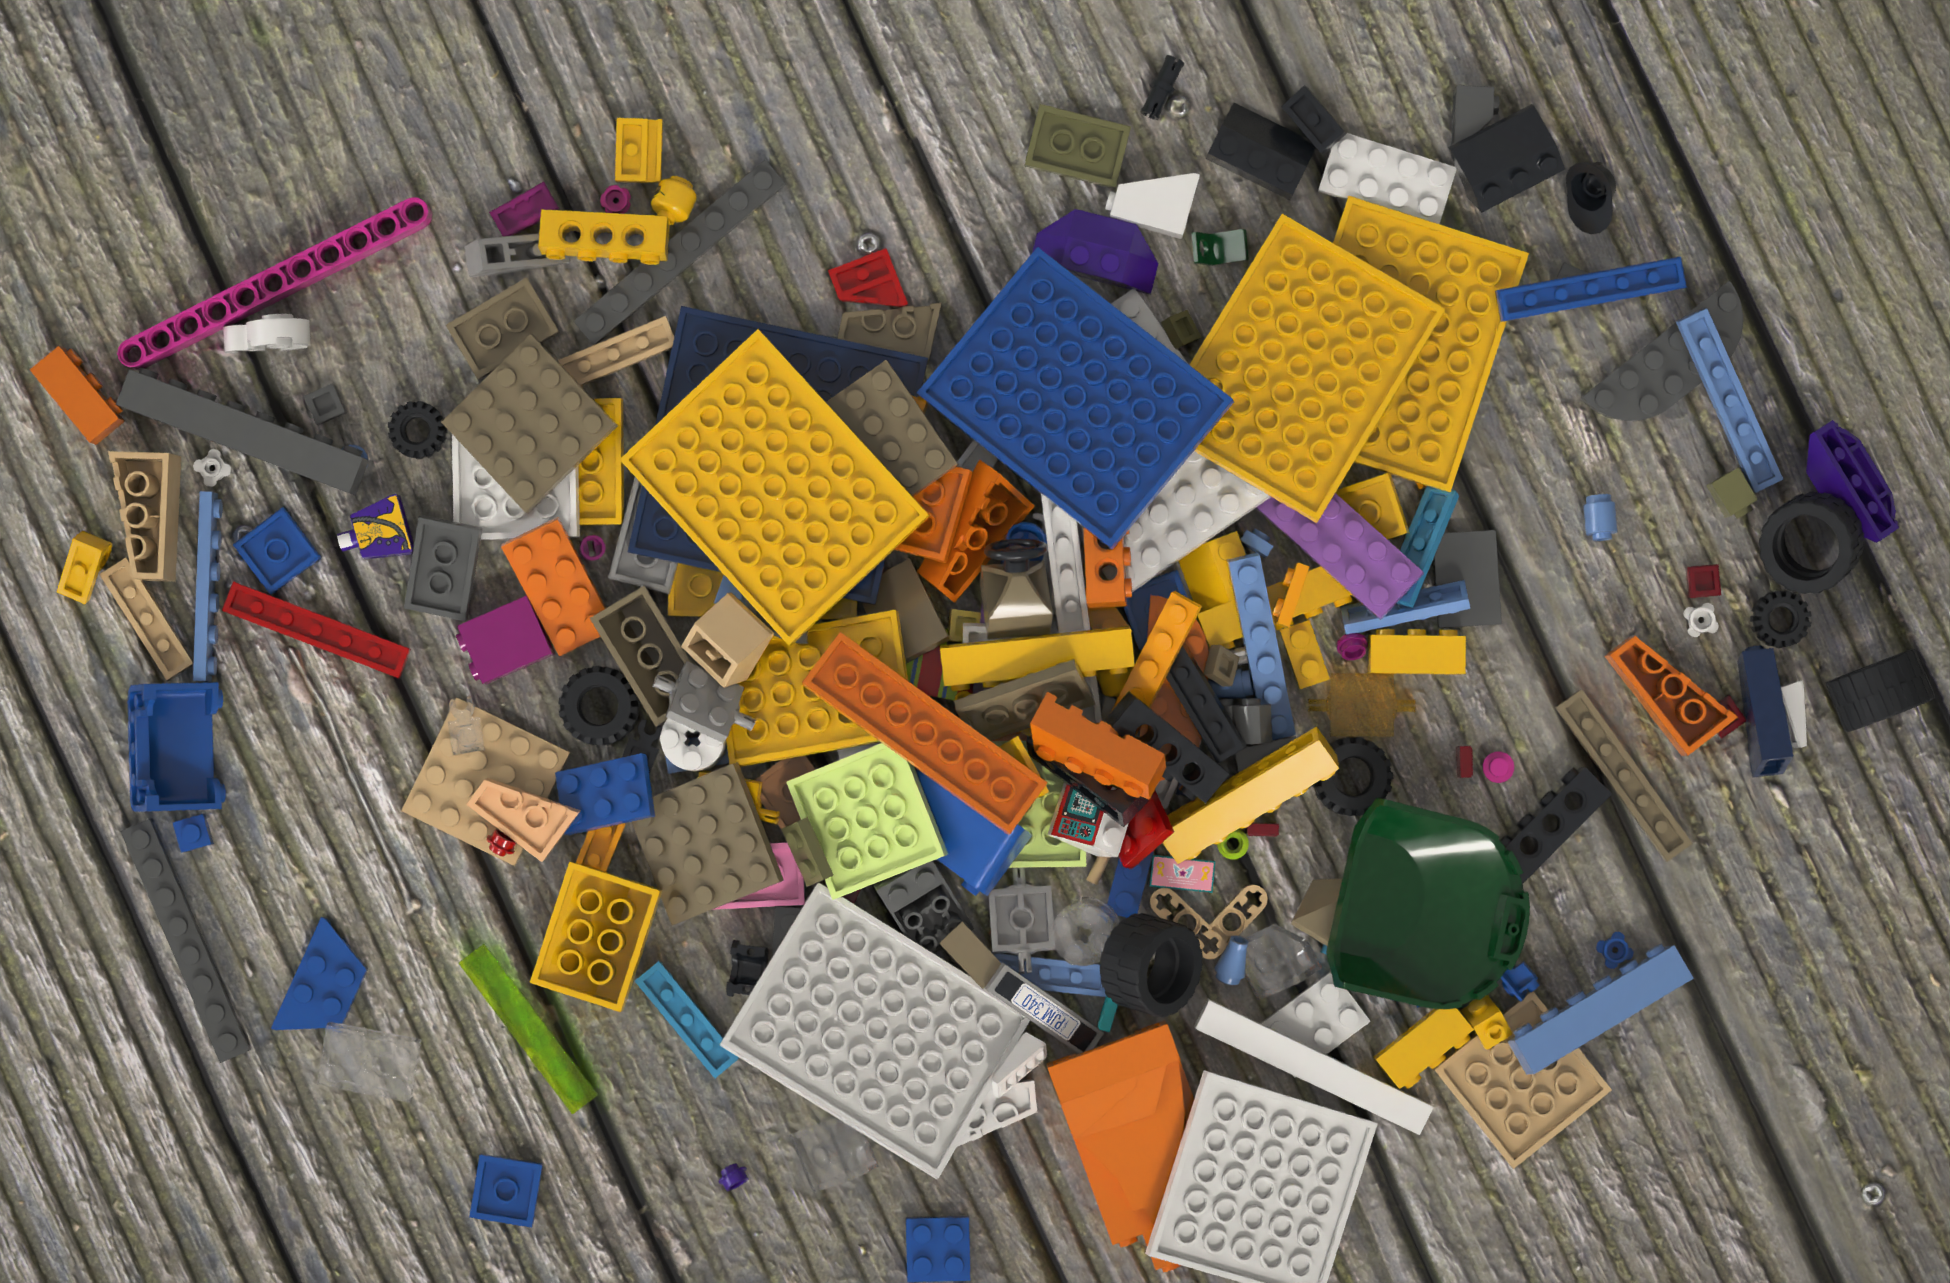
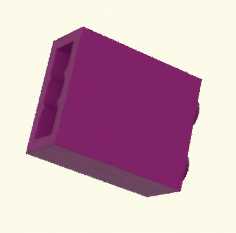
M527 595L457 626L460 632L456 634L459 646L463 652L468 650L473 661L468 664L475 681L480 679L482 684L485 685L555 655L544 627Z

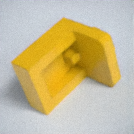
M1488 995L1480 1000H1473L1467 1007L1460 1010L1487 1050L1512 1035V1031L1503 1014Z

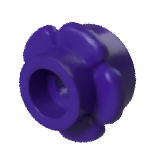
M737 1163L724 1168L720 1172L722 1177L718 1180L719 1184H723L726 1191H731L743 1185L749 1180L745 1173L747 1168L745 1166L739 1168Z

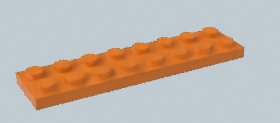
M839 632L802 682V685L1008 835L1012 833L1048 783L841 632Z

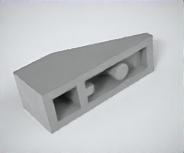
M539 234L483 238L464 246L469 277L499 275L570 263L569 256H565V259L554 260L541 254L538 247Z

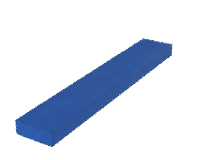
M1681 257L1505 288L1496 290L1495 293L1500 320L1504 322L1687 288L1682 259Z

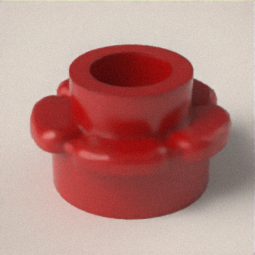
M498 828L494 830L492 835L487 836V841L490 843L489 849L493 853L504 857L506 854H513L515 852L514 846L516 842Z

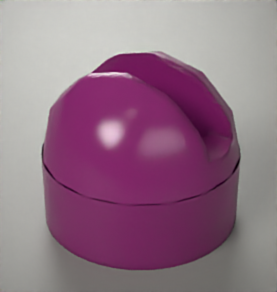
M589 535L580 542L579 552L588 561L598 560L605 552V543L599 536ZM587 541H592L594 556H589Z

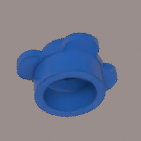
M1614 932L1611 938L1605 941L1600 940L1596 944V950L1602 953L1607 968L1615 969L1618 963L1630 960L1633 957V949L1628 947V944L1624 941L1625 936L1621 932ZM1613 947L1618 949L1617 953L1612 952Z

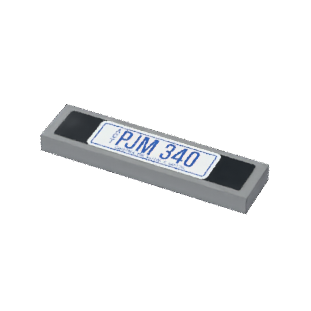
M1003 962L985 986L988 992L1078 1054L1093 1049L1104 1034L1096 1026Z

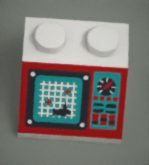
M1064 782L1047 835L1095 856L1118 857L1128 824L1122 827ZM1108 786V787H1107V788L1110 789V790H1115V789H1117V788H1114V787H1112V786Z

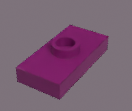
M543 181L489 213L502 236L506 237L515 236L540 222L541 209L560 210Z

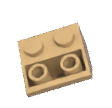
M730 592L694 623L681 647L725 688L748 679L773 637L774 632Z

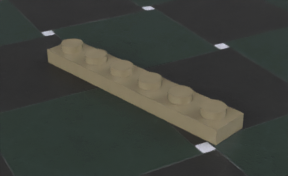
M1580 689L1556 706L1555 709L1663 860L1668 862L1692 845L1691 840L1583 689Z

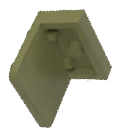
M808 817L781 829L807 887L834 875Z

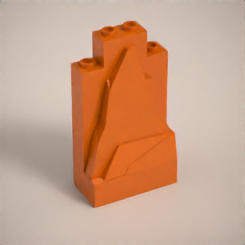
M1165 1020L1135 1030L1136 1033L1080 1054L1073 1053L1046 1063L1112 1245L1119 1243L1120 1247L1136 1243L1138 1241L1137 1236L1142 1234L1148 1246L1194 1102L1180 1056ZM1151 1257L1155 1270L1162 1268L1163 1272H1168L1181 1266Z

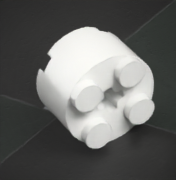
M668 718L663 725L660 742L663 752L670 762L684 770L697 772L714 767L722 759L726 752V740L722 743L700 733L698 739L701 743L698 746L694 744L688 746L690 741L688 735L691 732L697 734L698 731Z

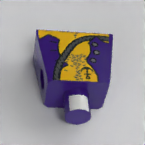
M398 494L390 495L350 515L353 529L337 534L342 552L359 547L361 556L364 559L413 554L414 541L401 496Z

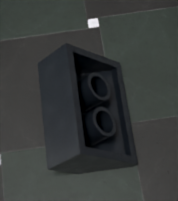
M1233 103L1206 159L1290 200L1316 147L1309 139Z
M1533 104L1448 147L1466 195L1481 213L1565 170L1557 145Z

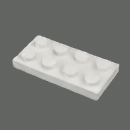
M1347 133L1331 147L1318 192L1347 200L1348 196H1352L1440 224L1456 173V167Z

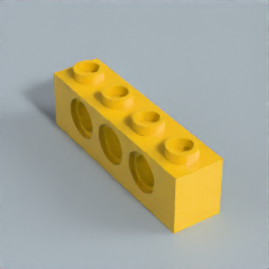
M541 209L538 247L541 254L554 260L565 259V256H577V259L581 261H596V257L609 258V261L614 263H626L628 259L640 260L643 264L657 265L659 261H667L670 223L667 216ZM571 231H577L581 233V236L576 242L570 243L564 240L566 234ZM601 233H610L612 235V239L607 244H599L596 242V239ZM639 234L644 237L640 245L631 246L627 243L632 235Z

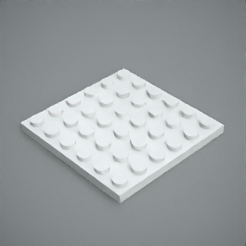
M1203 1070L1145 1254L1241 1283H1327L1378 1123Z

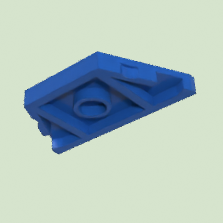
M321 917L273 1022L271 1027L273 1030L339 1028L343 1026L368 968L353 953L344 938L340 937L332 927L331 922L325 917Z

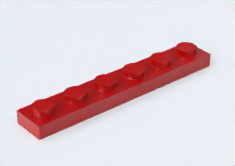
M237 582L232 583L222 608L223 612L396 678L401 677L411 651L410 648Z

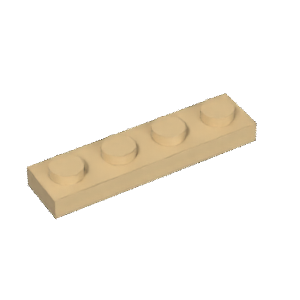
M664 316L557 361L583 386L672 349L675 336L667 317Z
M124 558L99 574L167 681L193 666V658L143 580L132 578L129 558Z

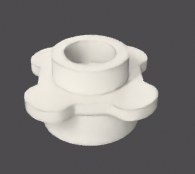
M211 449L205 458L196 460L193 465L194 470L200 472L203 476L204 484L209 487L215 486L217 481L221 480L224 476H229L231 473V466L225 463L221 458V452L216 449ZM211 465L215 466L214 471L210 470Z
M1704 603L1702 607H1687L1684 610L1683 615L1689 624L1687 631L1691 637H1698L1700 633L1704 632L1715 633L1718 630L1719 625L1716 622L1713 613L1714 606L1712 604ZM1699 617L1704 619L1703 623L1698 622Z

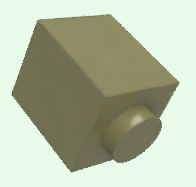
M1739 467L1706 485L1725 518L1733 514L1736 519L1744 516L1753 510L1750 504L1758 500Z

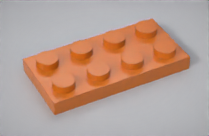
M559 517L501 545L559 657L601 637L590 618L606 609V606Z

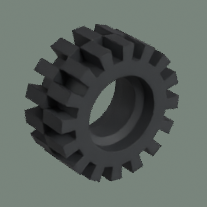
M410 401L404 406L400 405L396 413L393 412L390 416L392 420L388 422V437L392 441L391 444L400 453L409 458H429L433 456V453L441 450L440 446L447 439L445 438L447 428L441 423L444 417L430 404L422 401ZM415 418H422L429 425V435L421 442H412L406 435L407 424Z
M1787 590L1770 592L1757 601V605L1753 606V616H1750V622H1753L1754 627L1751 628L1753 632L1757 633V638L1765 642V645L1774 646L1775 648L1789 647L1799 643L1808 634L1806 631L1811 627L1812 622H1809V617L1812 615L1811 611L1807 610V602H1803L1798 594H1792L1791 591ZM1777 607H1784L1792 614V624L1789 629L1783 632L1775 630L1769 621L1770 613Z

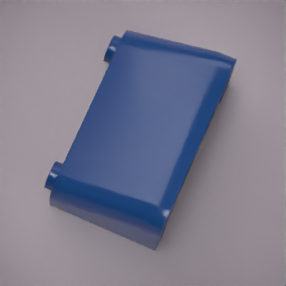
M219 683L131 685L128 690L127 702L129 782L132 810L134 812L222 809V803L225 802L226 790L225 785L220 784L218 778H214L212 715H215L218 708L223 706V692L219 689Z
M916 768L915 771L948 852V855L937 860L963 878L964 881L961 885L972 894L977 896L979 892H982L988 896L1032 837V834L1019 824H1017L1010 835L1006 834Z

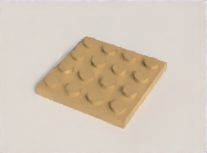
M456 698L401 811L516 866L524 848L516 843L513 854H506L502 857L493 853L489 849L490 843L487 841V836L492 835L496 827L466 804L486 778L549 799L556 784L555 772L563 770L571 752L460 698Z
M1534 991L1528 992L1522 1002L1518 1000L1502 1013L1512 1031L1511 1036L1487 1050L1476 1034L1465 1045L1454 1051L1440 1065L1433 1069L1512 1169L1516 1168L1612 1091L1579 1048L1539 1072L1526 1075L1507 1041L1515 1037L1513 1031L1527 1023L1534 1026L1542 1021L1540 1015L1548 1011Z

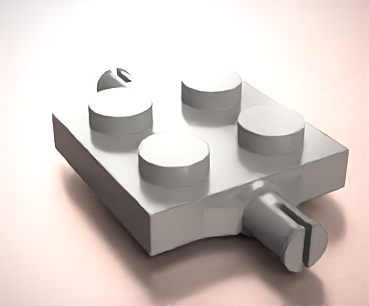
M688 661L682 667L680 676L675 682L659 674L653 682L652 687L669 693L670 705L665 717L722 743L728 737L730 728L734 723L749 731L755 725L756 718L739 712V701L744 689L743 686L734 684L724 688L705 669Z
M1021 867L1020 878H1018V869L1012 868L1013 885L1004 889H993L990 892L989 908L992 953H1012L1018 955L1019 973L1025 974L1024 961H1026L1027 973L1032 972L1031 954L1038 951L1056 950L1052 887L1026 884L1025 867Z

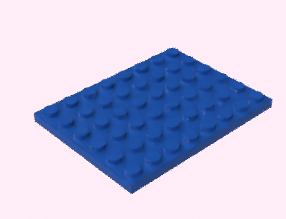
M1039 247L1034 250L917 391L918 396L923 398L928 404L1112 550L1234 403L1230 396Z

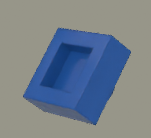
M205 814L173 822L181 853L214 844Z

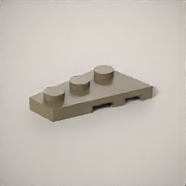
M932 303L929 306L914 307L913 305L903 306L900 309L890 310L873 309L844 312L837 339L927 357V365H929L942 303Z

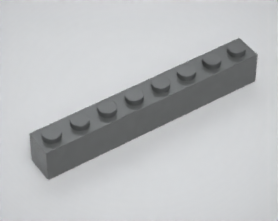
M141 367L139 373L129 369L116 405L356 496L369 460L361 457L363 451L346 444L343 450L331 446L333 443L332 439L315 433L314 439L302 435L303 428L286 422L283 428L273 424L274 417L257 411L255 417L244 413L245 406L229 400L226 406L215 402L217 396L199 389L197 395L186 391L188 385L170 378L168 384L157 380L159 374Z

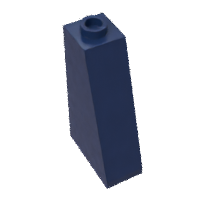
M1761 645L1751 646L1742 651L1737 662L1744 717L1746 718L1745 726L1752 778L1784 774L1794 755L1774 648L1764 649V646Z

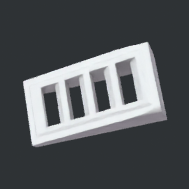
M1803 680L1781 686L1791 745L1794 748L1807 746Z
M1027 1032L1023 1033L992 1078L993 1095L997 1098L1001 1097L1047 1057L1046 1043Z

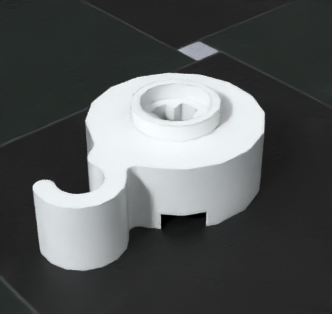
M292 314L263 315L260 320L246 322V325L223 327L225 353L266 351V348L284 351L311 346L309 320L293 318Z

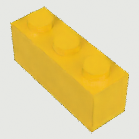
M1376 629V635L1368 636L1367 674H1466V636H1458V630H1439V636H1427L1424 629H1407V635H1395V629Z
M1457 1008L1432 1009L1373 1056V1058L1397 1088L1401 1089L1405 1086L1406 1089H1409L1422 1078L1419 1073L1428 1066L1434 1069L1446 1059L1444 1053L1454 1046L1457 1050L1471 1039L1469 1033L1474 1029Z

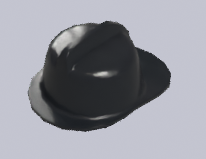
M1587 162L1576 163L1569 168L1566 174L1570 218L1574 225L1582 232L1588 234L1601 233L1607 229L1612 221V197L1616 191L1614 175L1609 169L1604 167L1603 162H1595L1593 164Z

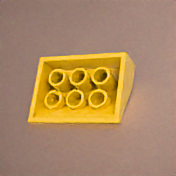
M569 861L530 983L622 1012L630 993L662 890Z

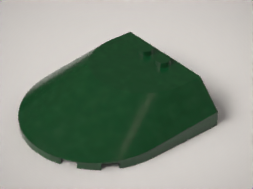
M1376 798L1354 826L1326 950L1334 987L1431 1009L1462 1007V1004L1474 999L1480 1000L1499 986L1497 981L1503 976L1505 971L1512 970L1523 949L1528 932L1530 916L1529 893L1523 889L1520 877L1523 871L1514 853L1505 848L1498 840L1499 836L1476 822L1387 799Z

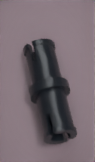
M1166 55L1157 78L1153 79L1150 84L1152 89L1140 111L1144 116L1150 114L1148 117L1150 119L1159 120L1168 97L1172 96L1175 91L1173 86L1185 63L1180 59L1175 62L1176 57Z

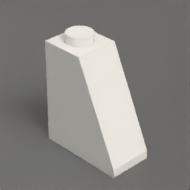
M1190 173L1119 184L1117 192L1110 191L1105 209L1111 211L1110 218L1134 223L1139 228L1182 239L1200 174Z

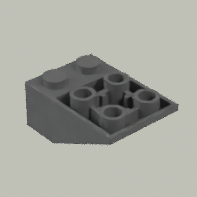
M934 860L873 884L904 936L933 954L943 948L939 943L961 922L971 931L974 929Z

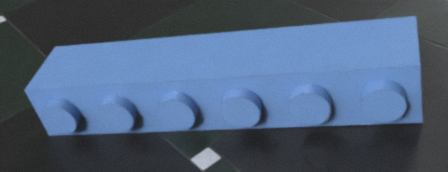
M1662 944L1651 948L1646 952V959L1637 963L1636 959L1626 963L1619 968L1621 974L1612 979L1609 975L1593 983L1595 989L1586 995L1583 991L1578 992L1566 1000L1568 1003L1566 1007L1559 1011L1554 1007L1541 1014L1540 1018L1542 1021L1534 1026L1527 1023L1513 1031L1515 1037L1507 1042L1526 1075L1539 1072L1694 979L1675 945L1664 947Z

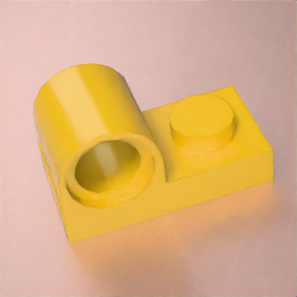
M85 531L77 534L72 539L57 593L86 604L91 598L98 573L109 559L113 544Z

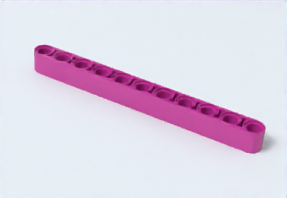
M416 197L408 198L123 341L118 348V359L122 364L133 370H140L141 367L147 368L219 332L223 327L230 326L424 229L432 220V211L422 199ZM415 206L423 207L424 214L422 218L417 221H411L409 219V211ZM387 220L395 221L394 232L389 235H383L381 233V225ZM359 234H365L367 236L365 247L354 249L353 239ZM331 248H337L339 251L337 261L326 263L325 253ZM303 262H309L311 266L309 275L303 278L298 277L297 267ZM280 276L283 281L282 287L278 291H270L268 287L269 281L273 277ZM252 290L254 292L253 302L250 305L243 306L240 301L241 295L245 291ZM220 304L225 305V316L220 320H214L212 315L214 307ZM189 319H196L198 322L197 330L192 334H186L184 330L185 323ZM161 333H168L170 337L168 345L164 348H158L156 344L157 337ZM133 347H139L142 352L140 359L133 363L130 362L128 358L129 351Z

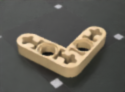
M1247 885L1241 889L1210 924L1169 888H1158L1153 891L1149 902L1151 909L1160 918L1168 920L1167 916L1172 913L1165 907L1160 910L1156 907L1158 905L1157 895L1166 896L1170 894L1171 899L1169 902L1176 909L1179 903L1183 905L1184 909L1177 912L1172 921L1178 923L1182 915H1192L1196 920V926L1192 930L1195 935L1199 932L1201 926L1204 925L1207 930L1202 932V934L1208 939L1216 937L1218 941L1215 945L1218 949L1216 952L1209 950L1206 953L1202 950V956L1205 959H1215L1224 952L1230 937L1239 936L1267 905L1268 897L1265 890L1260 886ZM1248 891L1251 893L1259 891L1261 895L1258 899L1261 903L1259 906L1252 904L1247 908L1246 911L1251 913V915L1246 919L1244 914L1233 906L1239 902L1242 907L1248 900L1245 896ZM1228 913H1236L1240 917V926L1234 931H1228L1223 926V918ZM1199 939L1200 948L1203 949L1205 945H1204V943Z

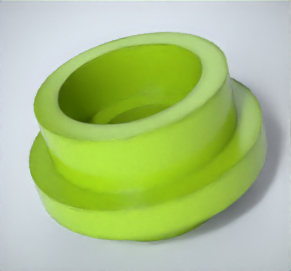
M1240 829L1230 833L1223 842L1217 844L1220 854L1228 859H1238L1244 856L1249 847L1246 834ZM1232 837L1236 838L1239 842L1238 847L1234 850L1227 847V841Z

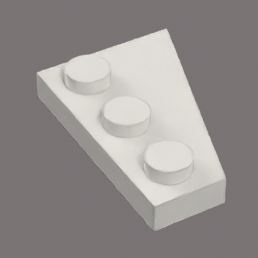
M1034 1079L1020 1080L999 1098L993 1095L991 1087L958 1146L971 1140L979 1139L1000 1127L1003 1128L1037 1113Z

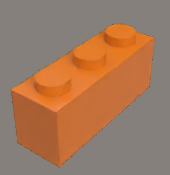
M58 346L33 366L30 371L89 443L97 445L125 422L120 415L123 409L116 405L114 398L109 397L107 399L100 391L103 387L102 383L93 373L90 372L87 375L80 367L83 361L72 348L67 351L65 348Z

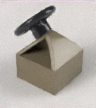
M1007 539L990 543L984 548V554L987 557L995 560H1004V564L981 565L980 591L987 639L1046 635L1051 633L1053 613L1045 561H1029V559L1040 557L1047 552L1048 546L1043 541L1035 539Z

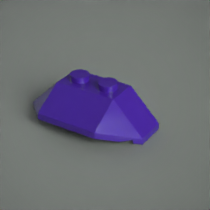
M1074 209L1037 233L1032 253L1039 247L1074 276L1130 290L1136 289L1138 292L1151 295L1158 262L1136 224Z
M1833 420L1811 433L1806 473L1818 493L1832 494V496L1841 498L1849 507H1852L1857 518L1862 523L1861 527L1866 539L1877 543L1897 530L1899 526L1898 521L1895 520L1896 510L1893 494L1860 439L1846 429L1839 427L1838 423Z

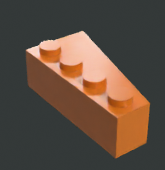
M979 459L973 470L947 563L924 558L917 573L955 603L981 572V565H986L991 560V558L984 554V548L990 543L1006 540L1009 529L1013 525L1021 523L1035 505L1000 473Z
M1636 636L1628 637L1604 656L1681 756H1689L1738 718V716L1727 710L1715 698L1699 688L1691 679L1675 669L1667 660Z
M1047 692L1030 722L1034 752L1046 761L1052 762L1055 760L1065 764L1069 770L1080 774L1084 772L1089 774L1101 784L1108 786L1113 784L1122 788L1130 796L1136 798L1141 796L1150 800L1166 770L1165 754L1128 734L1124 738L1119 737L1117 731L1111 725L1102 720L1096 724L1089 721L1082 715L1083 710L1073 705L1068 710L1055 703L1058 697Z

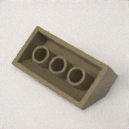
M642 586L594 615L590 620L655 727L668 719L665 716L670 703L669 693L652 687L656 676L659 674L675 682L679 678L686 661L690 663L691 661L645 586Z

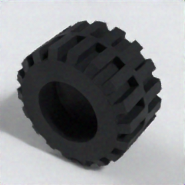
M602 666L584 668L579 670L580 672L576 675L573 674L569 678V682L563 686L561 690L563 691L561 698L559 697L558 702L560 704L559 715L563 719V725L566 730H569L576 739L592 745L614 744V742L625 738L634 729V724L639 719L640 714L638 713L641 703L624 674L616 669ZM596 687H604L611 690L618 700L616 716L610 722L602 725L589 722L584 717L581 709L584 695Z
M1346 737L1330 743V746L1337 754L1338 764L1346 758L1362 760L1369 768L1370 782L1362 793L1346 795L1336 787L1333 776L1325 781L1320 780L1312 785L1318 800H1321L1323 805L1334 811V813L1346 816L1364 815L1376 798L1387 799L1386 796L1392 789L1391 780L1393 779V772H1391L1390 768L1392 766L1390 759H1387L1382 748L1376 746V743L1360 737Z

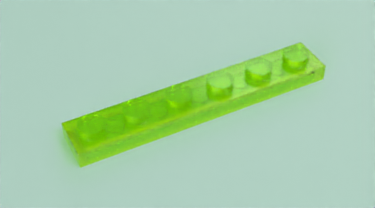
M485 943L459 962V965L571 1114H574L599 1095Z

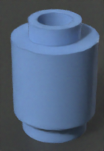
M1610 494L1587 496L1586 504L1583 505L1586 535L1592 536L1593 541L1611 540L1612 534L1618 532L1615 502H1612Z

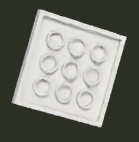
M452 434L453 522L482 527L481 540L513 539L559 517L569 537H580L579 466L569 473L528 514L520 508Z

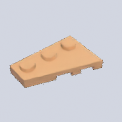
M486 778L466 804L541 862L547 858L581 811L490 778Z

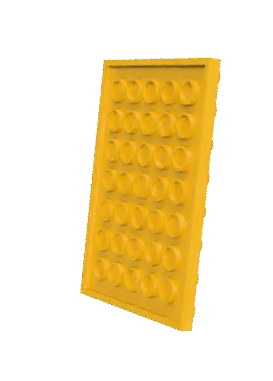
M1348 196L1333 243L1446 309L1354 462L1435 489L1451 492L1507 322H1501L1495 291L1519 285L1529 253Z
M1281 214L1190 363L1192 368L1234 400L1232 406L1194 451L1313 522L1318 523L1446 309L1293 219Z
M759 329L619 459L788 646L794 644L930 516Z

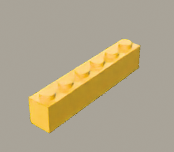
M1321 566L1312 569L1307 573L1293 618L1304 614L1305 618L1308 619L1324 613L1322 606L1332 602L1335 608L1353 601L1352 594ZM1283 581L1266 587L1271 613H1273L1277 598H1284L1287 586L1282 585ZM1235 600L1203 611L1196 618L1206 637L1208 650H1210L1211 645H1222L1226 649H1231L1235 647L1233 641L1243 637ZM1272 615L1276 631L1285 628L1275 624L1277 617Z
M1130 626L940 646L944 686H951V691L970 689V684L982 683L984 688L995 687L1002 684L1001 680H1016L1030 673H1036L1073 659L1083 677L1097 676V670L1109 669V674H1122L1128 672V667H1135Z
M1316 726L1224 781L1206 804L1197 797L1194 801H1190L1168 814L1167 816L1174 829V833L1163 842V845L1177 864L1196 858L1206 847L1223 842L1235 830L1250 826L1262 814L1277 810L1289 798L1293 796L1298 797L1304 794L1316 782L1331 778L1339 769L1337 754Z

